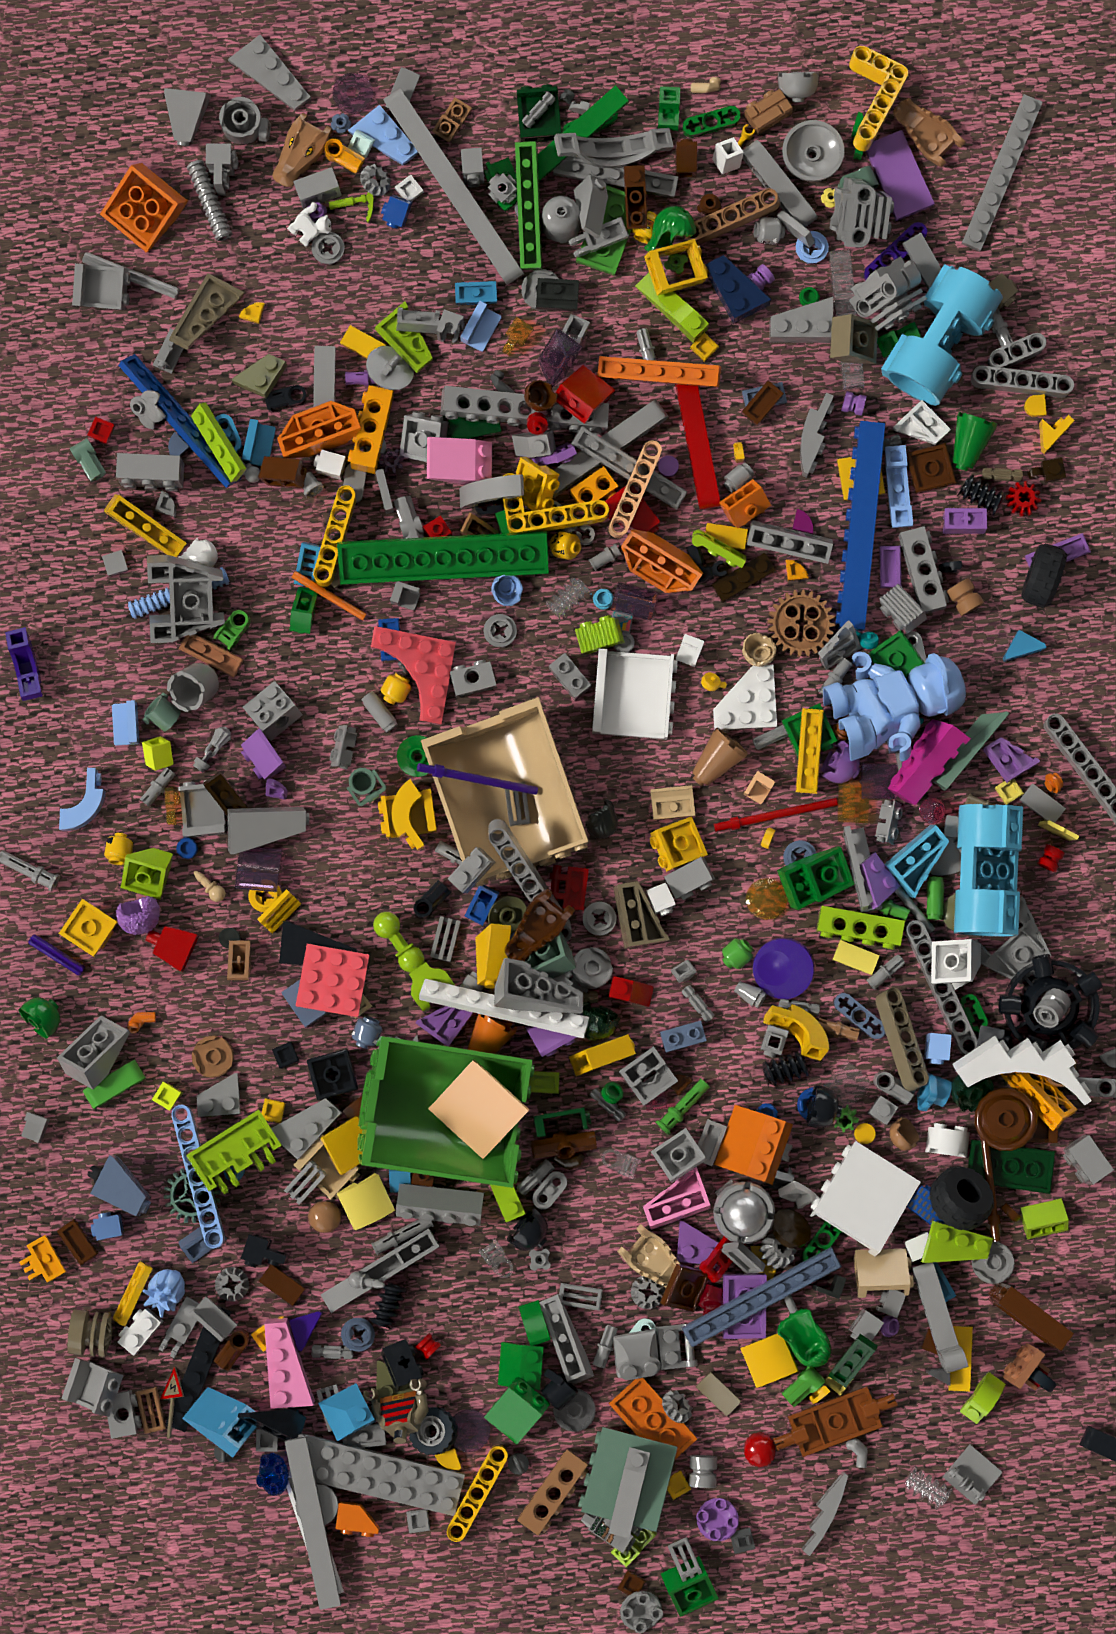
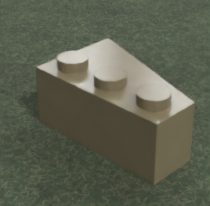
M638 881L618 884L613 887L624 949L664 943L670 940L660 925V921L653 912L651 904Z

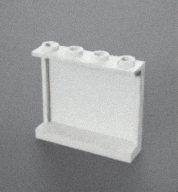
M599 649L592 734L667 740L668 734L672 735L673 722H669V714H674V701H671V693H675L676 681H672V674L677 673L678 660H674V654L664 656Z
M855 1141L851 1146L847 1145L841 1155L844 1158L841 1163L837 1162L831 1171L834 1174L830 1181L827 1179L821 1188L823 1194L820 1198L816 1197L810 1206L813 1209L810 1216L817 1215L869 1248L868 1253L876 1256L886 1243L919 1186L920 1181Z

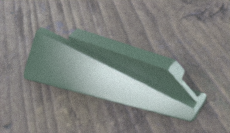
M1009 712L981 714L965 733L971 739L967 744L962 743L957 749L958 755L954 759L950 757L944 765L945 770L943 773L934 777L931 781L943 791L947 790L1009 715Z

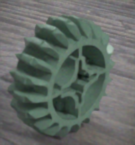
M181 1168V1176L174 1172L173 1176L176 1180H167L168 1183L172 1184V1187L164 1188V1190L170 1191V1195H164V1199L170 1198L171 1202L166 1203L165 1206L170 1207L173 1205L174 1208L170 1211V1214L172 1215L176 1211L179 1212L176 1216L177 1220H180L184 1215V1223H188L190 1217H192V1223H197V1212H187L179 1206L180 1203L188 1201L195 1208L193 1198L183 1199L189 1193L190 1185L185 1169ZM195 1172L193 1174V1177H197L200 1179L198 1174ZM183 1180L185 1192L176 1198V1189ZM213 1189L214 1196H215V1194H216V1195L221 1194V1190L215 1191V1190ZM202 1191V1192L199 1194V1196H198L199 1201H200V1197H201L204 1193H206V1191ZM215 1198L216 1203L221 1202V1199ZM207 1212L206 1215L208 1217H211L212 1213Z

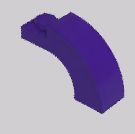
M26 627L5 632L22 701L42 697L41 677Z

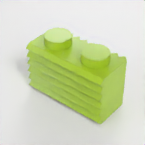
M611 615L599 618V622L592 624V621L582 623L580 628L575 629L581 654L586 655L599 651V649H606L625 643L619 620L615 617L612 618Z

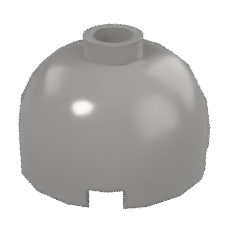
M778 72V87L785 97L792 98V102H804V98L811 97L818 88L819 72Z

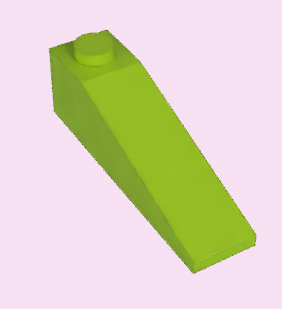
M650 273L635 285L692 343L708 330L709 323L676 293L669 292L657 296Z
M490 1185L506 1223L526 1214L514 1185L513 1188Z

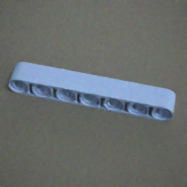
M178 1105L172 1110V1120L204 1242L210 1248H219L225 1242V1234L213 1190L208 1192L202 1181L199 1183L194 1181L193 1174L196 1171L186 1157L191 1150L201 1146L193 1112L188 1106ZM180 1109H185L188 1114L187 1118L183 1121L177 1118V1112ZM186 1129H190L193 1133L190 1141H185L182 1138V1134ZM202 1191H206L209 1194V1200L206 1203H201L198 1199ZM207 1212H212L215 1216L214 1222L211 1224H207L204 1221V1215ZM214 1232L220 1236V1241L216 1245L211 1244L209 1241L210 1235Z

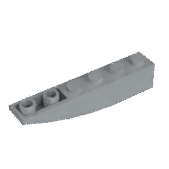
M428 1228L359 1272L368 1274L371 1279L383 1282L440 1247V1244L431 1229ZM348 1277L322 1293L321 1297L332 1313L372 1287H367L366 1289L353 1288L349 1284Z

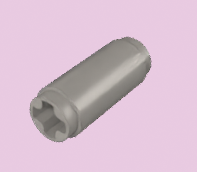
M373 691L361 699L363 705L386 733L398 725L396 719Z

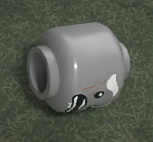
M761 217L754 224V238H757V241L761 244H778L780 238H784L785 226H782L779 218Z

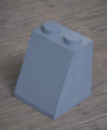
M109 1155L90 1194L134 1216L146 1214L152 1203L149 1201L151 1196L118 1156Z

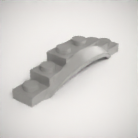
M669 128L650 129L648 132L614 138H587L576 136V133H562L554 136L558 157L574 156V159H582L588 164L603 168H615L634 164L657 151H671L674 147Z

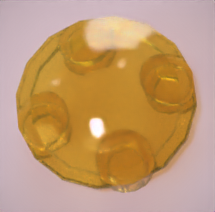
M770 878L759 879L747 890L746 905L756 918L763 920L774 919L781 915L786 908V893L783 885L776 880Z

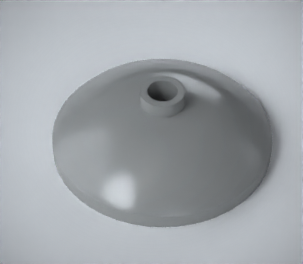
M818 120L804 121L794 126L786 135L782 148L783 160L789 171L796 177L810 182L822 181L831 177L841 166L844 158L843 140L837 130L825 122ZM814 152L816 157L811 158L808 154Z

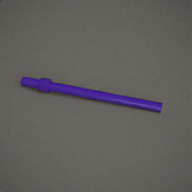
M422 763L417 765L418 772L432 774L433 777H448L536 795L538 791L536 786L447 769L443 765L435 764L432 766Z

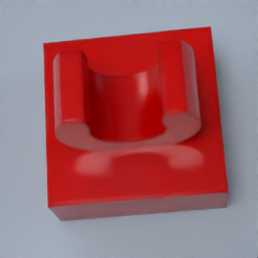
M95 416L87 436L107 445L115 424Z

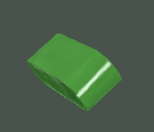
M133 1060L107 1075L94 1089L87 1087L83 1090V1093L92 1109H96L140 1083L146 1077L136 1060Z

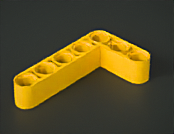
M858 46L853 51L849 67L852 71L881 85L853 140V145L857 150L867 151L872 146L907 79L908 69L904 65L868 47Z
M507 473V474H505L504 476L515 475V474H513V473ZM522 496L511 499L503 498L507 527L510 533L515 534L552 531L605 521L609 515L608 504L602 500L524 512ZM516 500L519 506L516 509H511L508 507V503ZM602 507L605 509V513L598 516L594 513V509ZM581 510L585 515L582 519H576L573 513ZM555 514H561L564 516V520L557 523L553 521L552 517ZM535 517H540L544 522L540 526H535L532 524V520ZM516 520L521 521L523 526L520 529H513L511 527L512 522Z

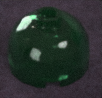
M590 1002L583 1003V1012L578 1015L589 1017L585 1037L592 1041L609 1038L616 1031L621 1020L617 1018L618 1014L599 1005V1009L591 1007L592 1003Z
M958 1074L951 1083V1098L962 1111L969 1110L970 1112H975L980 1100L990 1091H993V1082L989 1078H985L967 1087Z

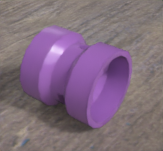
M761 264L755 273H750L747 276L760 290H763L766 284H771L775 281L773 274L764 264Z
M846 391L841 411H852L855 415L862 416L867 396L861 394L857 396L853 392Z

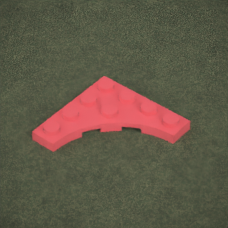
M375 626L371 648L379 649L397 658L417 684L420 693V721L442 724L456 642Z

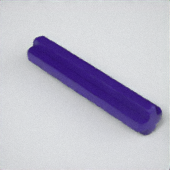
M33 934L28 942L31 946L76 975L80 976L83 973L84 965L37 935Z

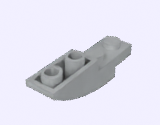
M829 393L825 394L818 411L810 408L802 431L800 464L802 475L806 478L808 473L813 474L818 463L814 460L817 454H822L826 446L823 443L825 436L818 434V432H823L827 423L824 421L826 413L830 415L835 405L832 402L834 396Z

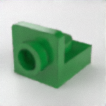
M509 157L493 164L487 162L486 170H484L487 182L496 174L500 176L503 173L506 177L509 174L512 177L515 175Z

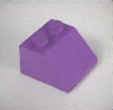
M260 728L241 744L244 749L241 751L247 762L250 760L255 765L253 771L259 779L263 777L267 781V778H272L287 768Z

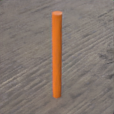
M295 571L293 573L292 579L362 621L367 613L324 587L319 586L299 572Z

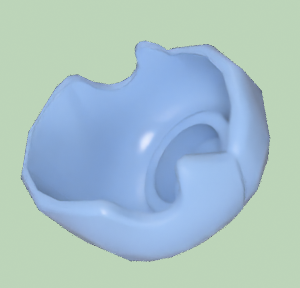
M502 575L494 579L491 592L498 603L503 606H513L521 600L523 586L518 577L515 575Z

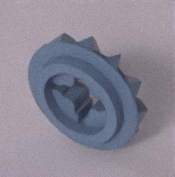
M794 841L784 851V864L789 865L795 862L796 856L794 853L800 854L806 850L804 853L805 858L816 854V850L806 841Z
M352 1318L342 1327L340 1337L342 1338L343 1345L349 1348L350 1351L361 1352L367 1350L372 1345L375 1332L373 1326L367 1320ZM353 1329L356 1330V1332H362L364 1330V1332L361 1335L362 1340H359L358 1338H356L355 1340H351L352 1336L354 1335Z

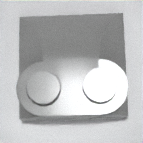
M686 1128L651 1151L671 1183L707 1160Z
M655 1329L613 1336L615 1368L618 1378L632 1380L653 1376L659 1372L661 1364L658 1359Z

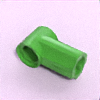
M806 1367L797 1376V1379L782 1392V1395L795 1407L807 1395L817 1391L826 1380L814 1367Z

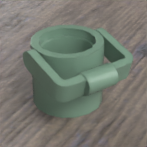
M162 692L149 705L142 721L147 725L151 721L165 732L177 721L181 710L167 700L168 695Z
M358 768L350 774L347 790L359 806H363L379 798V794L386 790V786L374 769L371 772L366 768ZM378 780L382 787L376 791ZM355 795L365 797V799L359 802Z

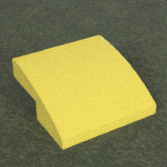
M376 1173L358 1184L352 1183L337 1193L354 1230L374 1223L395 1211L386 1189Z

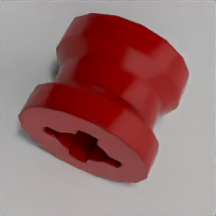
M428 1333L414 1348L417 1351H421L423 1357L427 1360L441 1344L435 1342L432 1339V1335Z

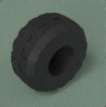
M1046 543L1037 547L1021 594L1026 603L1041 608L1051 605L1067 560V554L1062 548Z
M962 1166L947 1168L931 1185L930 1201L932 1208L939 1219L943 1220L948 1226L958 1230H972L984 1223L992 1213L994 1196L990 1185L981 1174H978L973 1169Z

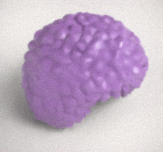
M148 896L135 901L120 903L117 906L116 917L122 930L133 935L152 931L158 924L160 907L157 900Z

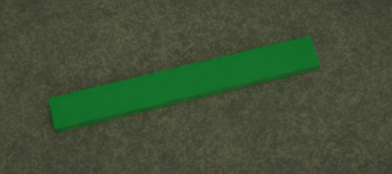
M615 85L562 133H576V136L590 138L626 106L629 100ZM554 140L538 154L539 182L568 157H558ZM515 174L512 178L517 182ZM506 185L499 188V191H505ZM517 197L509 204L507 202L502 204L500 201L497 203L507 212L517 202Z

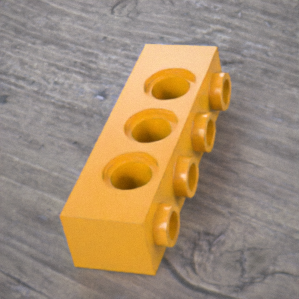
M369 385L368 391L363 392L361 403L364 404L363 411L358 413L361 430L353 436L354 450L350 449L348 455L351 469L376 474L394 398L393 390ZM372 407L380 409L377 413H371L369 410ZM373 426L375 431L368 433L365 431V428ZM365 445L371 447L368 452H363L360 448Z

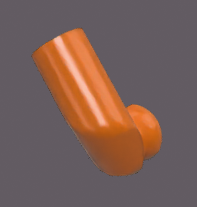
M156 1012L135 1013L127 1023L129 1032L137 1033L145 1022H156Z

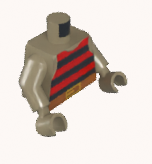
M416 1379L410 1381V1387L414 1391L380 1398V1402L377 1401L379 1397L377 1389L371 1388L373 1392L372 1398H370L368 1391L363 1392L364 1399L372 1403L370 1407L376 1421L382 1430L387 1431L394 1437V1442L397 1444L406 1443L407 1434L418 1432L422 1421L428 1413L426 1393H423L427 1386L424 1379H419L418 1382Z

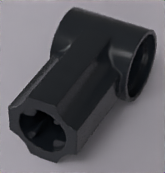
M438 880L415 902L413 907L415 916L421 920L428 919L436 908L451 894V891ZM426 904L429 907V911L426 914H420L417 911L419 905Z

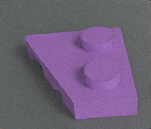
M445 1006L417 1020L416 1024L449 1047L473 1013Z

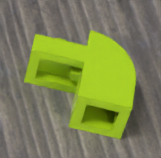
M988 1372L977 1384L974 1393L961 1407L960 1412L978 1424L992 1410L1006 1384Z

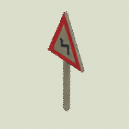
M174 1367L160 1400L171 1399L167 1430L168 1439L171 1438L175 1398L184 1397L176 1367Z

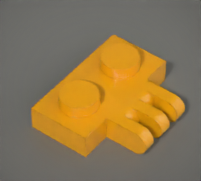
M47 1235L26 1245L31 1255L19 1263L21 1266L28 1262L30 1263V1266L23 1269L25 1273L32 1269L35 1272L28 1276L29 1281L42 1274L46 1282H50L67 1272Z

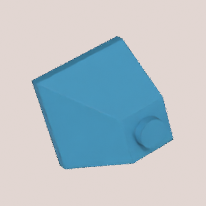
M357 1383L318 1403L337 1442L376 1422Z

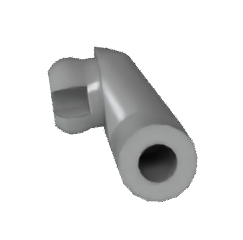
M857 1438L847 1440L846 1448L852 1450L857 1455L856 1467L867 1468V1447Z

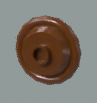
M999 1088L989 1092L980 1100L975 1111V1127L979 1137L988 1146L999 1151H1013L1024 1147L1033 1138L1038 1127V1113L1034 1103L1025 1093L1014 1088Z

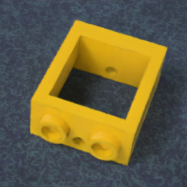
M695 239L651 250L644 256L657 296L702 284L708 278V269L703 264L701 258L702 251ZM687 251L695 278L669 285L660 258Z

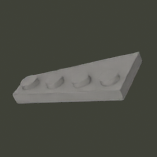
M261 35L257 36L228 59L231 64L238 67L243 73L254 79L260 86L270 91L276 98L294 111L311 100L310 95Z

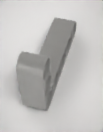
M926 1263L912 1267L942 1368L947 1373L967 1368V1359L963 1348L958 1344L934 1264Z

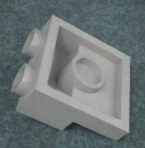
M413 411L410 415H404L399 456L427 462V437L447 438L449 422L443 421V416L431 415V418L425 417L424 412Z

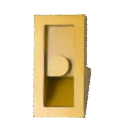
M1068 415L1065 419L1061 417L1053 425L1055 430L1043 419L1040 421V444L1043 454L1050 449L1075 421L1071 416Z

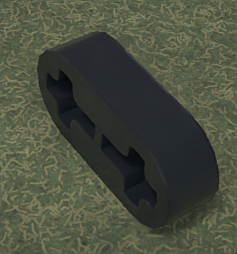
M502 498L485 502L486 504H493V506L487 507V511H483L482 508L475 506L476 512L481 516L495 515V513L505 509L503 505H495V503L502 502ZM514 500L508 503L509 508L514 506Z

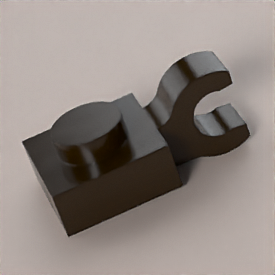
M1062 457L1042 461L1041 467L1030 468V471H1028L1029 479L1044 477L1045 483L1065 479L1066 473Z

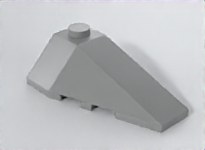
M504 958L495 984L494 1006L521 1011L581 1014L583 1012V992L562 981H555L548 977L547 973L543 971L540 973L524 961Z

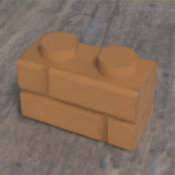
M781 89L775 92L770 90L764 94V99L759 102L756 100L752 101L746 106L744 116L752 129H755L757 136L792 114L793 108Z

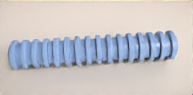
M220 567L223 573V581H212V588L214 590L217 589V586L229 585V579L223 567ZM168 587L165 588V591L159 590L157 594L153 592V595L150 596L148 594L146 598L140 597V600L135 599V602L129 601L128 607L132 617L137 619V616L143 617V614L146 613L148 615L150 611L154 613L156 609L162 610V607L167 608L170 604Z

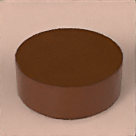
M1007 1202L1001 1207V1210L1014 1222L1021 1218L1020 1214Z

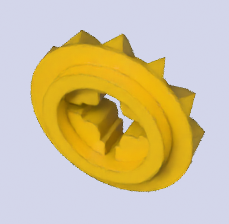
M261 879L250 887L248 893L249 902L257 911L265 912L282 894V891L276 882L270 879ZM268 887V894L274 897V899H266L263 905V898L257 895V893H264Z

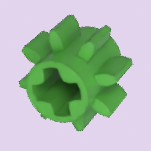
M847 1104L846 1108H842L840 1118H835L837 1121L834 1127L839 1126L842 1128V1132H845V1129L848 1128L854 1130L853 1123H858L859 1118L854 1117L857 1110L849 1109ZM844 1115L848 1116L847 1121H843Z

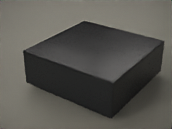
M292 1041L272 1049L279 1069L300 1061Z

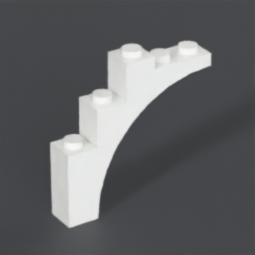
M994 1036L953 1063L955 1070L967 1087L982 1079L998 1074L1012 1072L1033 1073L1061 1083L1072 1091L1084 1105L1092 1101L1088 1096L1091 1091L1085 1082L1080 1084L1077 1080V1077L1080 1075L1073 1066L1076 1064L1073 1056L1076 1054L1069 1044L1064 1046L1061 1040L1042 1052L1036 1042L1032 1044L1028 1038L1012 1049H1009L1004 1040L999 1042L996 1036Z

